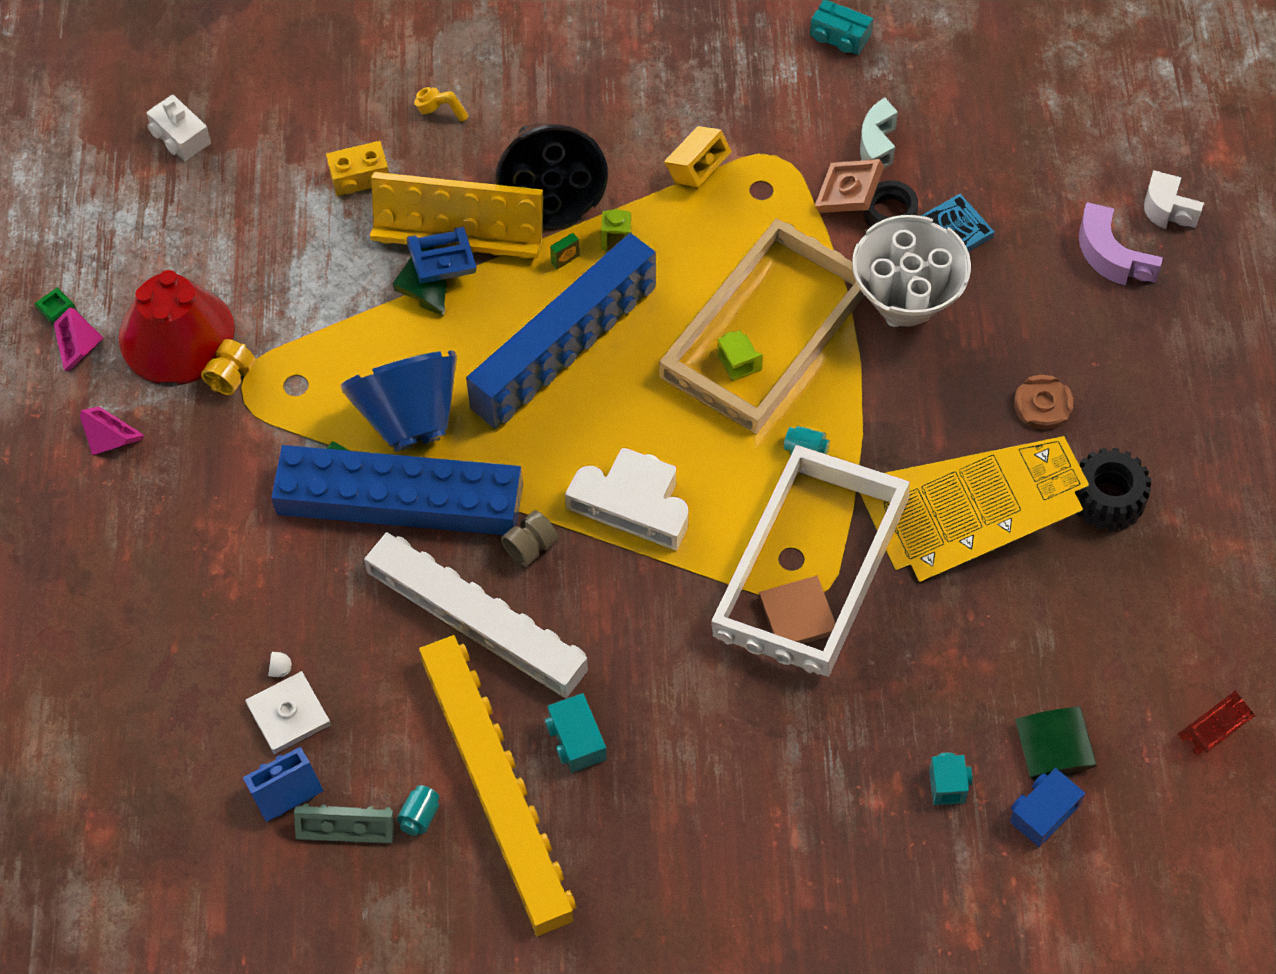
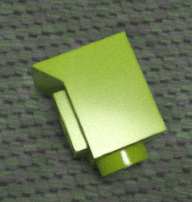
M619 209L602 212L601 243L602 250L607 251L609 233L624 234V238L631 233V212Z
M741 330L728 332L718 339L717 355L732 381L762 370L763 354L755 352L747 335H743Z

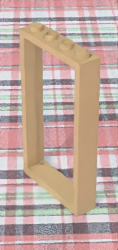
M776 218L659 362V377L757 434L865 296L854 278L852 261L846 259L840 252L832 251L820 244L817 239L799 232L791 224L784 223ZM775 241L843 278L853 286L758 408L679 362V360Z

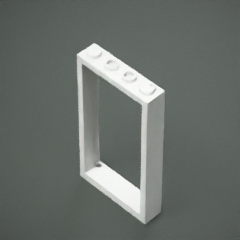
M796 445L711 621L713 637L723 640L725 644L733 643L742 646L753 654L759 655L762 653L773 657L781 664H793L803 668L810 674L814 672L818 675L821 674L829 677L908 502L910 482ZM797 473L890 502L823 651L729 619L730 613Z

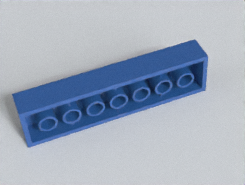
M632 233L623 238L466 377L470 409L494 429L502 422H508L521 405L529 403L541 387L549 385L560 370L564 367H569L580 352L584 349H589L599 335L604 331H609L619 317L624 313H629L635 307L638 300L644 295L648 296L656 286V252Z
M282 445L271 499L276 515L504 535L514 526H517L523 478L521 466Z

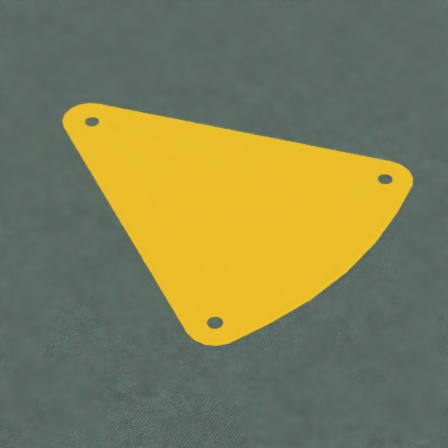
M765 154L745 156L717 167L699 187L675 184L616 208L621 211L631 212V233L656 252V286L648 296L644 295L638 300L635 307L629 313H624L619 317L609 331H604L599 335L589 349H584L580 352L569 367H564L560 370L549 385L541 387L529 403L521 405L508 422H502L496 429L470 409L466 377L624 238V234L609 233L608 250H602V214L543 238L537 258L523 259L519 256L501 255L477 265L475 274L446 279V312L443 316L420 307L419 300L403 295L271 349L255 359L254 365L245 374L241 386L244 404L255 417L269 425L327 445L334 441L350 451L521 466L523 487L519 512L529 515L534 510L538 511L550 523L728 585L791 457L790 451L784 450V441L789 427L796 428L801 426L826 433V439L830 440L827 455L857 465L860 463L863 440L862 369L852 312L757 434L659 377V362L776 218L784 223L791 224L799 232L817 239L820 244L832 251L834 250L826 226L815 207V202L803 175L790 162L777 156ZM758 181H765L773 187V194L766 200H757L750 194L751 185ZM574 233L579 238L580 256L561 268L556 269L551 264L550 246L569 234ZM775 241L679 362L758 408L847 294L848 290L843 278ZM741 330L742 334L747 335L755 352L763 354L762 370L732 381L717 355L718 339L728 332ZM450 350L456 352L457 363L448 429L445 431V436L440 437L439 441L423 445L421 440L413 444L410 449L395 452L394 447H390L342 393L340 387L344 381L356 375H360V378L374 374L372 369L398 360L441 351L442 357L449 356L448 351ZM294 375L305 377L309 384L308 389L299 396L287 394L283 387L287 378ZM622 448H627L643 455H653L660 461L675 466L676 486L670 497L684 500L689 510L688 528L678 550H673L567 510L565 493L576 472L584 466H595L603 472L605 477L608 476ZM797 473L742 590L759 595L761 591L818 575L823 591L829 590L839 575L854 510L856 491ZM796 548L801 551L805 558L802 567L794 571L784 569L778 560L783 550Z

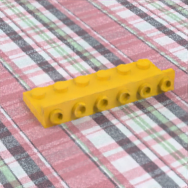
M374 172L371 177L373 228L370 233L371 241H379L383 244H407V237L416 235L419 238L452 232L454 228L464 227L472 253L482 252L491 253L495 256H519L523 259L537 258L542 246L543 227L542 189ZM450 243V244L439 245V246H434V247H435L436 249H439V248H445V247H450V246H456L457 244H456V243Z

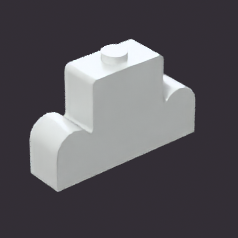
M622 448L608 476L605 477L603 472L595 466H584L576 472L565 493L567 510L676 551L688 528L689 510L687 504L680 498L670 497L676 486V467L662 462L650 454L643 455L633 450Z

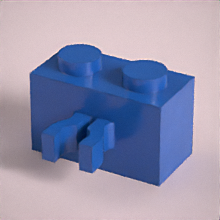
M301 747L284 756L279 755L275 757L276 760L267 765L265 763L260 765L259 769L243 777L266 822L282 816L291 808L313 799L317 794L324 791Z

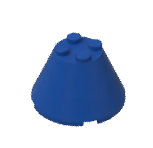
M450 350L448 351L449 356L442 357L441 351L398 360L372 369L374 373L372 375L360 378V375H356L344 381L340 387L342 393L390 447H394L395 452L410 449L413 444L421 440L423 445L439 441L440 437L446 435L445 431L448 429L457 363L456 352Z

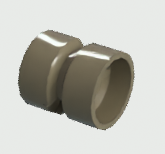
M535 510L520 521L521 528L514 526L501 537V542L507 553L517 564L525 568L539 557V550L547 551L559 541V536L553 525L543 514Z

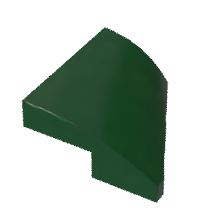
M432 247L421 249L422 252L434 250ZM411 256L392 283L394 291L419 300L420 307L443 316L446 312V279L420 284Z

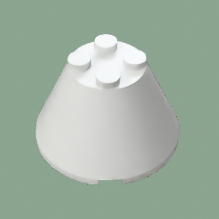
M901 215L884 219L866 231V235L856 244L852 268L854 278L860 290L886 319V322L892 327H910L927 322L932 316L950 306L962 295L969 281L971 260L964 242L949 227L945 229L933 223V219L928 217Z

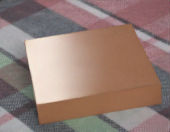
M881 160L831 163L815 203L818 212L869 210L884 169Z
M818 575L759 592V600L772 634L801 644L831 635L836 623Z

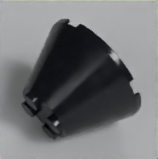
M535 123L530 126H523L516 138L503 152L495 172V185L543 190L542 229L545 230L563 228L580 221L582 215L599 204L608 182L606 158L596 141L577 128L551 123Z

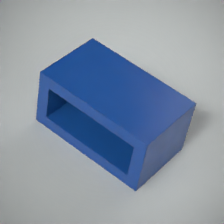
M1057 768L1049 775L1045 773L1040 775L1032 785L1034 790L1027 797L1021 795L1011 806L1013 812L1010 823L1039 848L1082 805L1085 792Z

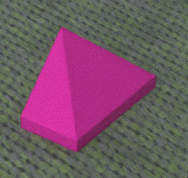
M68 308L53 324L64 371L69 372L104 338L73 308Z
M100 406L81 410L80 418L92 455L143 440L144 435Z

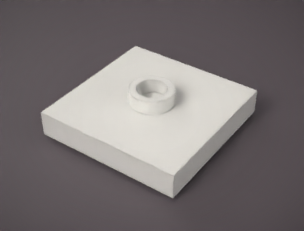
M302 671L245 700L274 755L331 726L329 718Z

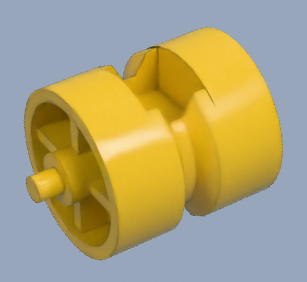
M225 339L216 350L217 358H213L208 362L201 372V376L211 387L212 391L233 395L241 384L240 376H245L256 360L245 344Z

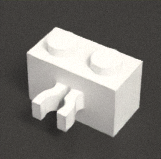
M173 94L146 112L150 123L148 129L156 139L161 138L165 142L167 149L173 155L178 154L184 161H187L211 144L207 126Z

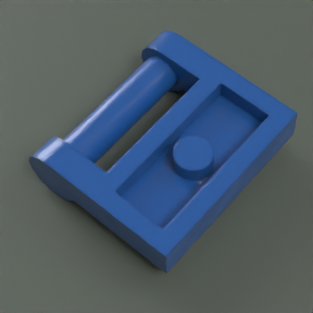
M464 227L454 228L452 232L417 238L416 235L407 237L408 250L412 256L420 284L476 273L477 267ZM450 243L457 244L456 246L421 251V249Z

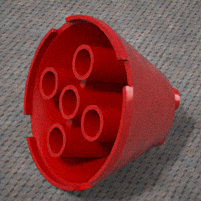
M164 270L160 274L146 280L136 290L135 297L119 329V347L126 364L140 377L160 384V381L176 382L177 385H182L202 379L201 372L209 361L217 358L216 350L223 340H233L235 324L228 306L217 295L176 274L173 270Z

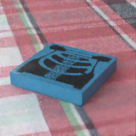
M961 194L921 215L933 219V223L945 229L948 227L952 229L962 239L968 252L994 237L993 229Z

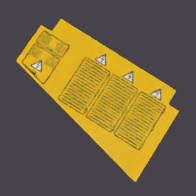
M1064 436L886 472L884 474L910 482L908 502L886 551L895 570L912 565L919 582L1082 511L1083 508L1075 491L1089 486V483ZM860 493L878 531L890 502Z

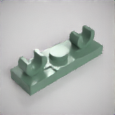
M308 803L295 807L296 839L393 843V810L390 807H386L385 810H375L373 806H369L367 809L327 807L326 804H322L321 807H309Z

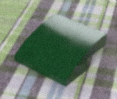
M1081 707L1049 710L1015 719L1029 775L1033 781L1037 780L1043 773L1049 775L1055 768L1068 776L1097 767Z

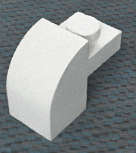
M1154 170L1144 201V210L1147 217L1155 225L1166 229L1168 221L1196 228L1204 203L1176 195L1181 177Z

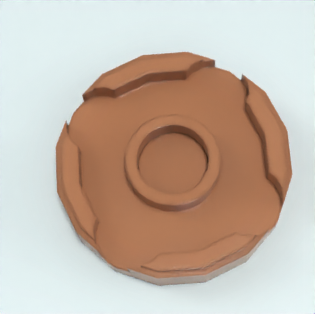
M1036 375L1024 380V383L1017 388L1015 393L1014 408L1017 416L1025 424L1035 429L1050 430L1058 428L1067 422L1073 410L1074 397L1070 388L1066 384L1064 386L1059 382L1058 378L1053 376Z

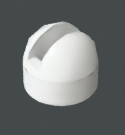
M272 651L268 676H286L291 670V659L284 653Z

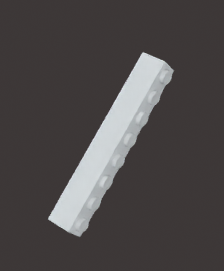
M386 532L364 558L369 575L565 699H567L587 673V657L580 648L563 643L553 631L549 629L544 631L539 628L529 616L523 613L520 615L515 613L502 599L491 598L476 583H467L452 568H443L428 553L424 551L419 553L411 548V545L400 536L395 538Z

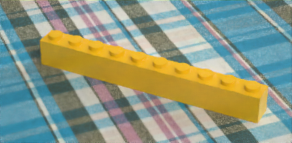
M455 635L420 647L419 651L424 669L536 936L572 923V910L577 909L570 890L566 892L563 890L560 881L564 880L562 870L558 862H551L548 855L552 851L550 842L545 833L539 834L536 824L540 823L538 814L533 805L527 806L524 799L528 795L527 789L521 777L515 778L512 769L516 768L515 761L510 750L505 752L500 743L504 741L503 733L498 723L492 724L489 717V715L493 714L487 696L481 698L478 688H481V683L476 670L470 671L466 662L470 661V657L465 645H458Z

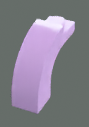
M1086 202L1079 230V243L1085 259L1092 268L1105 278L1122 285H1126L1128 277L1156 283L1163 257L1123 247L1116 241L1111 231L1114 208Z

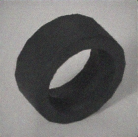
M887 180L878 183L869 210H864L865 221L871 227L884 219L890 218L875 210L874 205L880 200H898L908 208L904 215H917L918 198L915 191L907 184Z

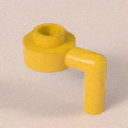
M426 87L416 95L414 104L421 114H429L439 108L441 104L448 103L460 122L466 120L469 116L456 95L451 91L440 93L437 88Z

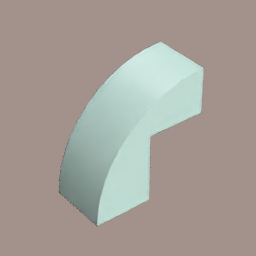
M886 98L878 101L867 113L862 126L860 143L861 160L880 159L884 168L893 164L895 146L885 135L896 129L898 116L897 110Z

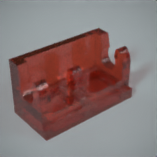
M1235 690L1177 735L1182 741L1191 739L1196 747L1192 750L1193 753L1200 754L1203 751L1207 753L1256 715Z

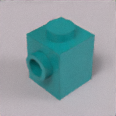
M946 752L932 757L929 773L933 805L966 803L969 793L968 786H972L971 766H966L964 755Z

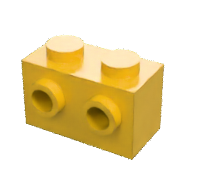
M697 126L664 163L675 183L699 187L732 151L722 130Z
M380 141L326 153L329 173L336 196L349 195L372 188L371 177L374 172L389 173Z

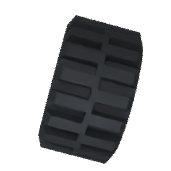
M1102 448L1099 449L1098 454L1093 451L1088 454L1087 459L1083 458L1080 461L1079 466L1089 486L1075 491L1083 508L1082 511L1075 514L1078 517L1083 516L1085 518L1084 523L1087 525L1093 523L1096 525L1095 529L1101 531L1103 527H1107L1108 531H1115L1116 527H1119L1121 530L1126 529L1129 523L1131 525L1135 524L1138 517L1142 516L1150 495L1152 481L1151 477H1147L1149 473L1147 467H1141L1142 461L1138 457L1133 459L1131 458L1132 453L1125 451L1124 454L1120 453L1118 448H1112V451ZM1100 483L1114 484L1124 492V495H1106L1096 485Z

